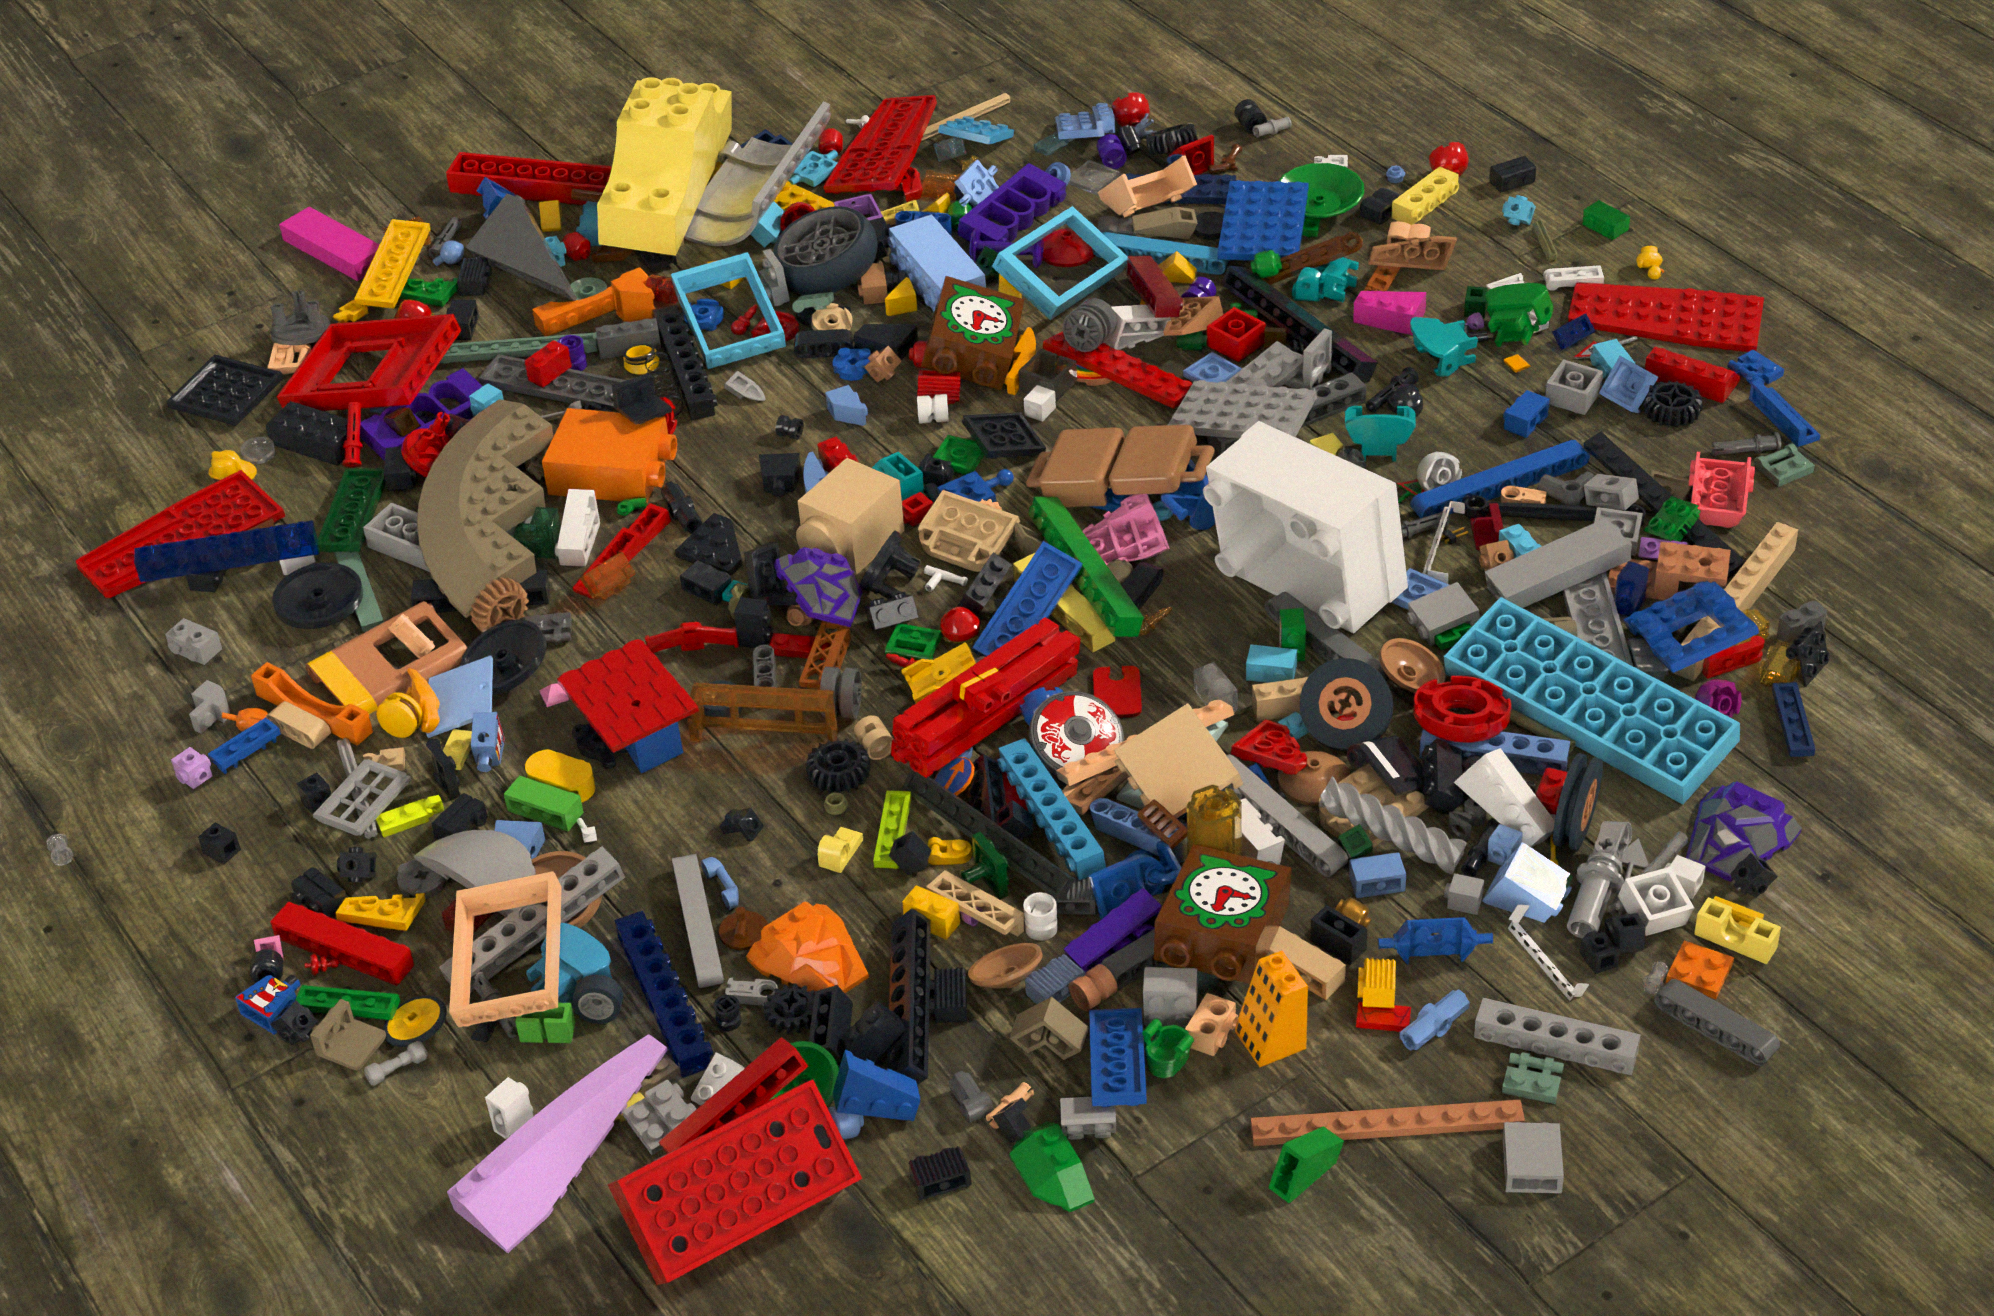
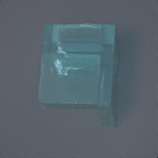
M953 137L933 144L939 162L967 154L963 139L959 137Z

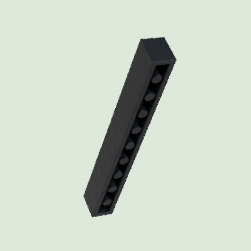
M1228 266L1221 283L1224 287L1279 327L1286 328L1287 333L1307 347L1324 328L1331 330V365L1345 375L1353 373L1361 381L1371 380L1378 364L1377 361L1246 267Z

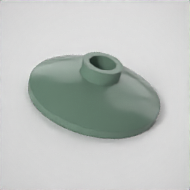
M592 277L582 278L570 284L577 297L576 300L594 296L607 289V285L603 280Z

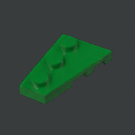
M436 278L432 282H424L423 279H407L399 298L417 300L425 304L443 307L458 290V278H453V281H443V278Z

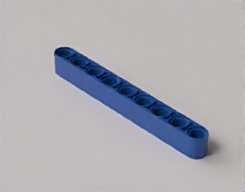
M1570 440L1419 493L1412 498L1410 507L1420 518L1441 513L1444 507H1449L1450 501L1465 504V499L1469 496L1478 495L1489 501L1500 497L1501 490L1506 486L1525 488L1539 483L1541 477L1545 474L1556 477L1579 469L1588 463L1590 454L1576 440ZM1453 508L1450 509L1449 514L1455 513Z

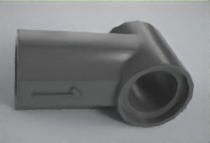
M960 1071L955 1073L952 1079L948 1081L949 1088L958 1100L961 1112L968 1123L985 1117L994 1110L987 1092L980 1091L969 1073Z

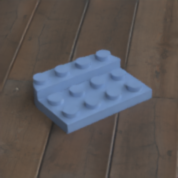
M1098 103L1092 107L1093 114H1089V112H1079L1078 115L1071 116L1070 113L1059 114V116L1055 117L1058 138L1104 136V133H1115V119L1112 108L1108 107L1107 103Z

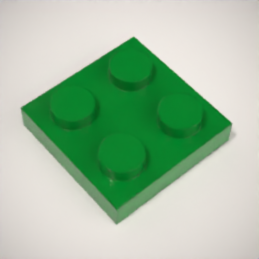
M947 435L933 458L950 461L954 472L967 475L974 472L984 454L974 440Z

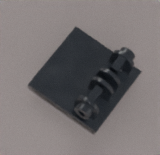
M1819 621L1815 627H1805L1803 632L1793 641V644L1786 649V657L1788 659L1799 660L1804 686L1806 687L1822 668L1828 664L1830 659L1822 621Z

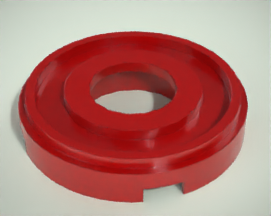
M1451 676L1450 682L1437 684L1436 678L1420 686L1414 696L1413 713L1419 725L1436 737L1454 742H1479L1497 736L1507 727L1511 715L1510 698L1506 700L1503 697V689L1491 682L1469 676ZM1452 708H1467L1476 713L1462 715L1452 713L1447 710Z

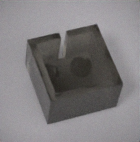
M1040 349L1018 371L1019 390L1029 394L1036 385L1055 391L1056 403L1077 382V363L1075 360L1060 355L1058 357V374L1057 354Z

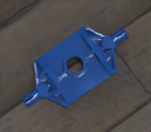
M1465 917L1406 920L1398 932L1393 934V938H1378V949H1397V953L1406 964H1409V956L1460 954V960L1464 962L1478 944H1493L1492 933L1477 934V931L1473 930Z

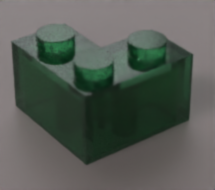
M536 507L531 522L519 523L516 527L513 538L534 554V558L558 559V556L555 555V545L558 543L561 530L558 509Z

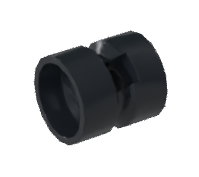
M1251 99L1242 100L1235 107L1234 115L1246 132L1254 134L1253 127L1255 125L1267 123V117L1255 101Z

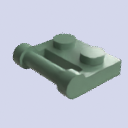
M833 292L802 295L793 303L792 308L795 312H802L808 307H814L815 310L826 309V305H830L834 300Z
M1793 443L1765 457L1759 456L1754 459L1756 468L1778 487L1813 473L1815 468L1813 463L1798 452L1797 447ZM1785 457H1788V458H1789V459H1786V460H1784V461H1781V462H1779V463H1777V464H1774V465H1772V466L1769 465V464H1771V463H1773V462H1775V461H1778V460H1780V459H1783V458H1785Z

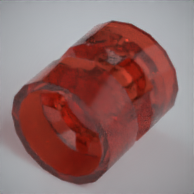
M651 274L648 277L645 286L652 289L655 297L654 301H661L671 305H675L678 302L673 289L672 278H665L656 274Z

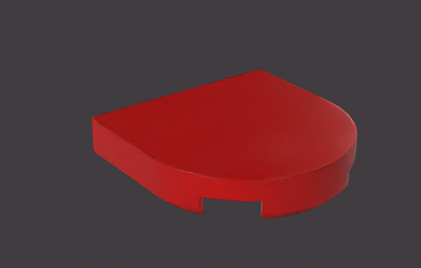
M774 310L784 331L785 342L793 339L799 332V323L793 315ZM764 317L751 331L752 338L771 333Z

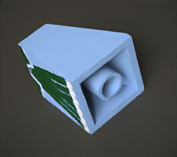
M1522 842L1501 865L1482 901L1488 905L1513 912L1517 905H1529L1524 916L1545 923L1551 915L1556 917L1562 909L1563 904L1560 902L1568 896L1572 889L1569 884L1573 875Z

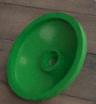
M807 1041L790 1043L797 1049L808 1067L771 1099L813 1079L827 1108H829L834 1101L833 1089L839 1072L835 1059L825 1048L818 1044Z

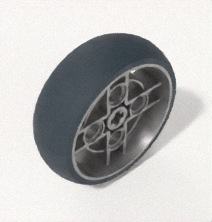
M842 206L827 207L810 212L791 223L778 237L773 253L783 266L786 285L791 291L800 295L834 293L850 286L869 270L877 253V237L869 220L860 212Z

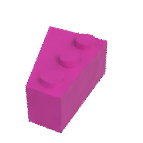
M1361 291L1354 302L1353 322L1413 335L1410 328L1411 319L1423 317L1425 314L1426 292Z

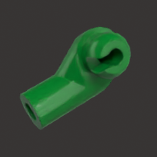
M646 498L624 499L617 505V513L621 516H627L635 509H645L647 507Z

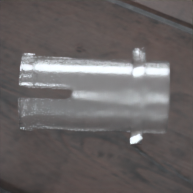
M1654 962L1649 975L1644 977L1643 987L1646 992L1656 994L1663 988V981L1669 972V968L1665 963Z

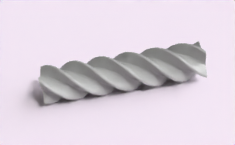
M1333 776L1320 795L1321 800L1318 807L1326 808L1335 817L1348 819L1354 826L1360 824L1364 830H1370L1379 839L1392 841L1403 851L1415 852L1421 860L1437 864L1446 873L1453 874L1464 854L1467 844L1465 841L1449 839L1446 833L1439 828H1426L1423 821L1418 817H1404L1396 806H1382L1374 795H1359L1357 789L1352 784H1337Z

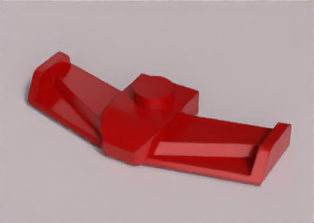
M910 166L899 186L895 189V191H904L906 202L920 199L923 192L920 173Z
M699 622L681 623L677 629L650 637L649 635L645 636L646 646L652 653L681 645L682 651L705 649L704 643L739 647L736 627L732 629L702 626Z

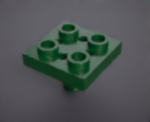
M981 831L973 834L974 865L961 870V878L968 883L982 878L998 899L1001 900L1008 896L1007 859L1003 854H999L996 851L991 839H986Z

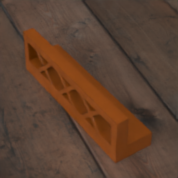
M822 620L799 680L800 687L817 688L819 700L823 670L825 666L841 668L851 641L850 627ZM826 628L837 629V631L829 635L825 632ZM825 643H829L831 645L830 647L824 650L820 648V646ZM823 658L825 660L824 663L817 666L814 664V661ZM816 673L819 676L818 680L807 679Z

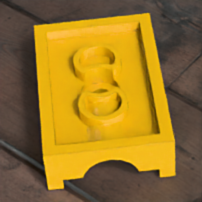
M965 642L934 660L920 659L901 671L913 692L912 697L917 703L976 664V661Z

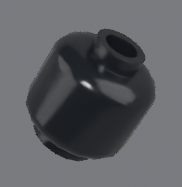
M272 949L257 951L250 961V976L252 980L257 983L264 977L271 975L280 981L283 976V958L277 951Z

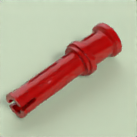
M358 402L348 403L347 441L343 444L345 460L342 461V465L350 468L362 466L360 461V450L363 448L360 442L362 404ZM353 417H355V429H354V431H353Z

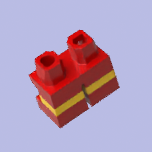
M986 662L974 668L972 672L969 671L953 679L952 698L957 702L964 700L971 712L979 709L983 713H987L994 707L995 700L1002 704L1010 701L1011 690L1005 686L1006 677L992 664Z

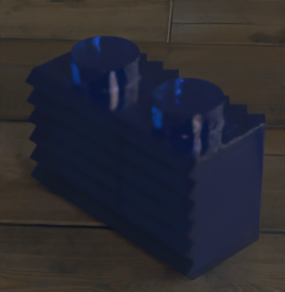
M1628 561L1625 567L1621 569V572H1619V575H1617L1614 601L1618 613L1629 617L1634 612H1637L1645 603L1649 574L1648 567Z

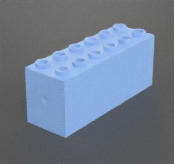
M932 214L889 228L887 240L891 249L889 254L891 264L895 265L898 270H905V276L910 278L916 293L922 296L926 305L930 306L933 312L935 311L945 276L986 288L985 274Z

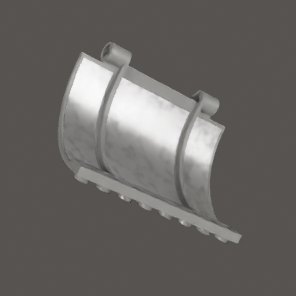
M823 101L793 145L772 144L751 137L745 147L741 148L737 142L728 141L718 154V159L723 165L705 188L684 239L709 246H727L747 238L823 132L831 117V113H829L830 104Z

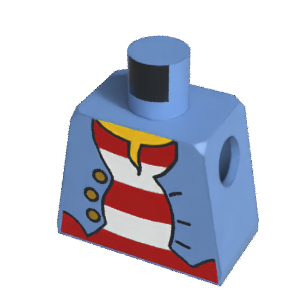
M497 712L473 713L471 750L477 769L481 772H488L492 766L501 764L505 737Z

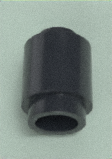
M1125 125L1119 129L1117 137L1128 155L1137 153L1142 149V142L1134 126Z

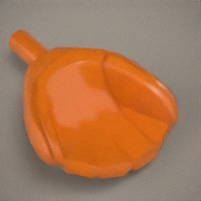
M247 708L239 711L238 716L223 712L221 718L236 721L237 728L243 732L264 719L268 712L261 708Z

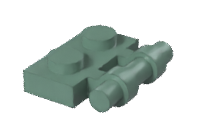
M1524 1052L1521 1055L1510 1053L1509 1063L1519 1065V1067L1507 1066L1502 1093L1556 1104L1561 1077L1551 1075V1073L1562 1074L1564 1063L1555 1062L1554 1058L1549 1057L1545 1059L1530 1057L1529 1053ZM1528 1067L1541 1069L1543 1070V1072L1539 1073L1529 1071L1527 1069Z

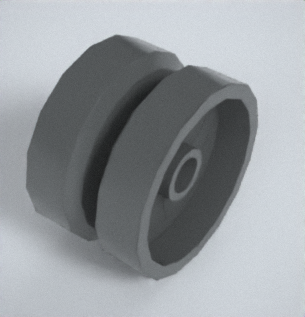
M825 666L820 684V712L822 717L836 718L840 712L844 719H857L862 693V679L859 668H845L841 674L839 667Z

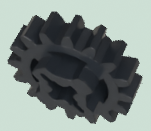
M794 984L792 988L784 985V990L780 991L776 988L774 989V996H767L768 1002H764L765 1020L769 1022L770 1028L776 1026L777 1032L786 1029L787 1034H790L791 1030H796L797 1033H800V1028L802 1027L807 1030L810 1029L809 1022L812 1020L814 990L808 992L807 986L798 989L797 984Z

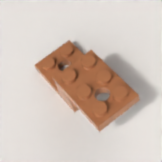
M1661 542L1658 562L1631 559L1610 569L1608 581L1612 594L1666 600L1678 592L1679 581L1691 583L1705 581L1712 583L1715 581L1719 586L1726 587L1731 550Z

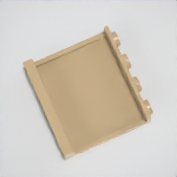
M1188 703L1114 750L1118 758L1115 760L1117 767L1122 773L1125 771L1130 777L1127 780L1134 791L1139 789L1142 793L1139 797L1143 804L1146 806L1155 799L1175 818L1183 815L1230 784L1234 789L1243 785L1239 772Z

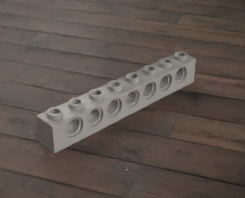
M602 846L558 878L562 887L560 923L568 921L625 878L619 863ZM548 901L519 907L473 941L470 993L475 990L472 986L475 979H477L480 985L483 984L478 978L479 976H486L489 980L546 937ZM453 957L449 958L439 967L450 985Z

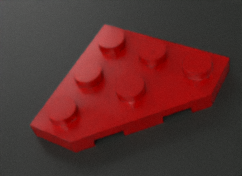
M1266 719L1231 746V755L1240 757L1244 761L1259 763L1266 768L1281 770L1285 774L1296 775L1307 766V756L1305 753L1300 752V745L1294 737L1289 735L1290 730L1288 727Z

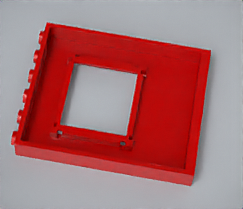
M454 314L330 324L278 394L277 399L282 408L292 401L321 411L348 409V403L350 402L361 403V408L410 405L461 332L460 326ZM389 350L367 381L330 384L351 353Z

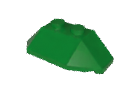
M1045 1122L1023 1131L1025 1137L1015 1143L1009 1153V1157L1031 1194L1045 1202L1063 1207L1068 1212L1094 1203L1095 1198L1082 1162L1058 1123Z

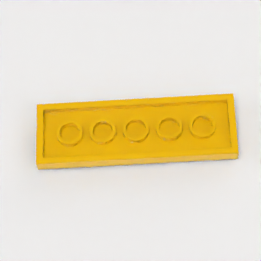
M391 220L355 296L356 304L395 308L430 232L429 223Z

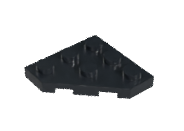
M713 513L675 550L676 557L693 564L699 560L703 564L711 565L720 572L728 573L730 576L743 565L732 519Z

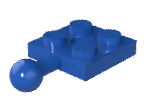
M1002 469L997 473V477L984 482L979 474L974 471L937 488L940 493L942 490L977 502H980L981 499L984 501L991 499L992 502H996V495L991 488L998 485L1009 486L1013 482L1014 476L1010 470Z

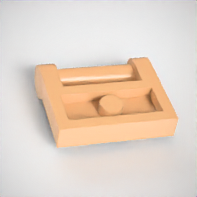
M274 343L268 369L282 372V375L295 373L311 351V345H282ZM295 352H299L297 363H292Z

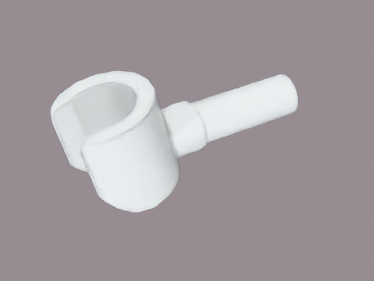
M864 115L861 119L857 120L847 119L846 123L857 124L862 129L869 121V117Z
M578 818L577 823L581 828L584 843L597 841L595 826L587 828L582 818Z

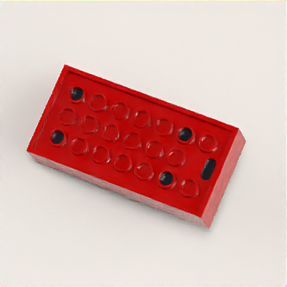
M812 1079L607 1185L656 1285L669 1283L852 1185L861 1180L862 1177Z

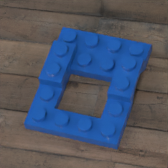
M1708 581L1699 582L1690 589L1677 592L1672 597L1656 602L1651 607L1642 611L1634 612L1631 616L1624 619L1626 627L1635 636L1641 634L1647 641L1653 654L1672 673L1759 634L1757 625L1737 608L1734 598L1715 581L1712 583ZM1706 616H1709L1721 627L1714 629L1711 633L1701 638H1695L1683 646L1673 638L1671 633Z

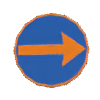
M957 757L939 770L935 781L957 796L971 783L975 767L968 758Z

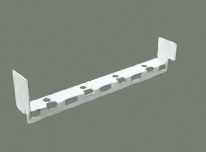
M1450 501L1449 507H1444L1423 574L1427 575L1426 571H1428V576L1447 584L1448 573L1432 571L1430 569L1450 509L1453 508V512L1465 513V504Z
M1517 905L1508 919L1512 920L1508 927L1509 931L1569 1001H1571L1573 996L1581 997L1589 984L1578 983L1573 988L1519 925L1529 905ZM1524 940L1530 945L1529 947L1525 945ZM1539 957L1544 961L1543 964L1538 960ZM1553 974L1557 976V978L1559 979L1558 981L1555 980Z

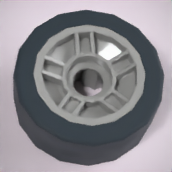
M597 974L586 976L575 987L572 1007L581 1019L589 1023H609L616 1019L620 1013L623 1001L622 988L615 980L607 976Z

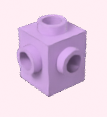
M191 747L171 759L177 779L182 784L186 783L193 789L212 777L210 770L211 762L204 754H199Z

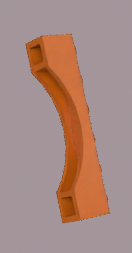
M640 267L623 273L620 276L633 273L638 279L640 278L645 286L652 289L651 278ZM612 286L585 299L569 302H549L532 309L535 326L544 336H550L616 310Z
M268 662L251 675L257 696L277 706L283 701L289 702L322 719L330 727L332 734L342 739L347 738L350 743L356 746L373 733L367 711L353 704L337 706L324 702L300 687L284 670Z

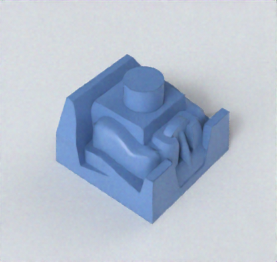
M1619 356L1599 394L1633 413L1640 414L1639 407L1649 392L1650 385H1654L1659 377Z

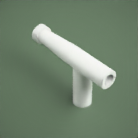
M928 565L924 569V574L932 576L925 585V589L928 592H932L941 579L959 583L962 586H966L968 581L967 577H960Z

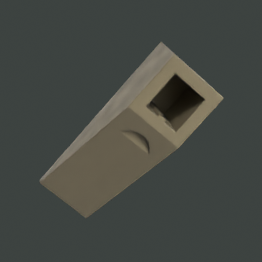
M1172 207L1131 217L1134 233L1186 240L1190 239L1198 224L1195 210L1182 207Z

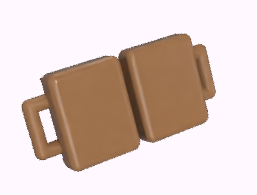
M1187 424L1132 427L1128 431L1126 438L1122 429L1118 427L1067 429L1060 432L1051 452H1041L1038 455L1026 481V486L1040 487L1043 496L1058 497L1064 507L1105 506L1107 504L1105 493L1108 488H1112L1115 495L1173 493L1178 490L1181 482H1198L1204 479L1207 472L1206 466L1210 464L1215 449L1210 445L1196 446L1197 440L1194 429L1191 425ZM1191 456H1199L1194 471L1185 472Z

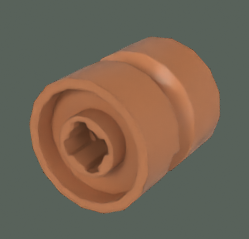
M1098 964L1087 971L1085 976H1080L1070 982L1068 987L1072 999L1084 1011H1089L1098 1005L1101 1000H1106L1118 990L1114 976L1102 964Z

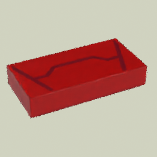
M1359 1002L1356 1028L1401 1032L1410 1025L1411 1007L1394 1005V1008L1363 1007V1002Z

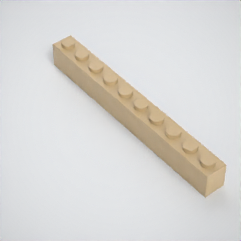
M1777 522L1724 589L1734 598L1737 608L1744 614L1748 612L1795 551L1798 529ZM1709 616L1700 619L1681 645H1686L1691 640L1701 638L1711 633L1714 629L1721 627ZM1704 659L1674 674L1694 681L1703 670Z

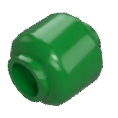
M955 201L948 207L947 214L951 216V227L955 230H958L959 219L972 210L968 203L966 206H962V203Z
M1273 250L1256 253L1254 261H1251L1253 273H1257L1260 278L1278 275L1279 269H1282L1279 253L1276 254Z

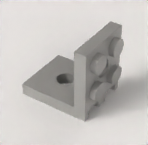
M1324 328L1304 350V355L1296 353L1303 358V369L1284 385L1295 389H1310L1314 383L1319 385L1322 382L1324 372H1331V330Z

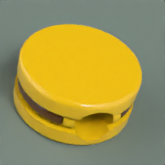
M395 692L388 695L378 706L376 716L379 724L387 733L398 738H406L412 735L421 725L423 712L419 704L412 697L404 693Z

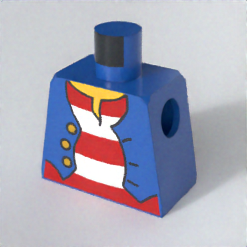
M271 975L266 976L235 997L240 1014L275 1035L277 1031L270 1023L286 1005L295 1001V991L301 984L294 975L288 976L283 982Z

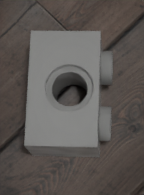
M1597 474L1584 485L1586 504L1589 506L1626 510L1639 499L1635 478Z

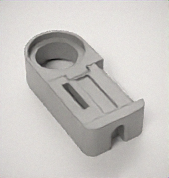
M732 977L728 980V988H726L725 994L736 997L739 1004L764 1006V1002H768L767 996H762L760 993L763 990L769 989L773 991L771 995L774 996V989L777 988V984L772 980L755 979V982L734 981Z

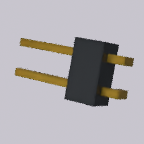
M1464 527L1452 532L1446 530L1443 532L1441 540L1444 538L1445 544L1447 542L1452 544L1456 542L1458 537L1467 534L1468 531L1455 536L1454 533L1464 530Z

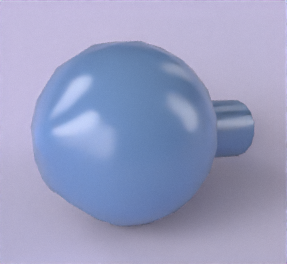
M452 240L444 242L439 251L440 255L433 259L434 264L438 266L444 261L447 264L458 263L464 255L463 245Z

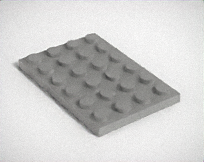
M1205 380L1194 381L1168 425H1191L1195 435L1240 439L1244 432L1260 421L1296 437L1317 399L1316 390H1308L1306 388L1291 389L1287 387H1267L1266 385L1253 386L1244 383L1228 384L1226 382H1206Z

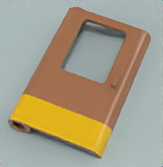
M423 601L306 663L305 667L312 681L316 684L322 682L342 705L353 704L371 714L377 710L378 706L388 695L395 692L406 694L408 688L412 687V678L407 672L408 668L416 670L428 683L430 677L459 666L467 646L436 614L432 604H427ZM402 614L406 617L408 616V619L415 626L424 621L432 623L449 641L447 644L401 669H394L376 649L379 645L396 637L388 628Z

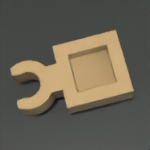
M404 747L380 750V755L373 753L363 755L365 760L369 759L399 771L405 770Z

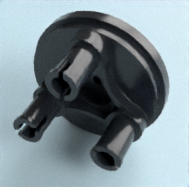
M896 530L886 540L859 585L861 589H867L876 595L880 594L886 599H892L893 594L901 592L885 582V578L890 571L897 570L912 581L921 563L920 559L906 552L905 548L901 546L904 538Z

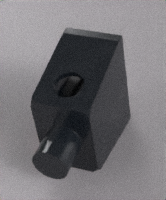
M800 453L760 454L759 463L764 492L772 493L775 497H782L785 492L795 491L802 471Z

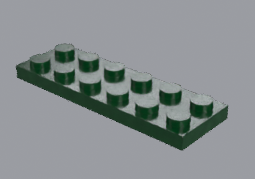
M384 468L345 469L316 542L317 552L352 553L361 551L365 540L363 527L373 519L386 484Z

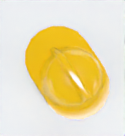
M232 450L213 451L211 454V467L209 469V476L211 478L222 480L240 470L250 479H254L257 474V469L252 463L241 460L237 453Z

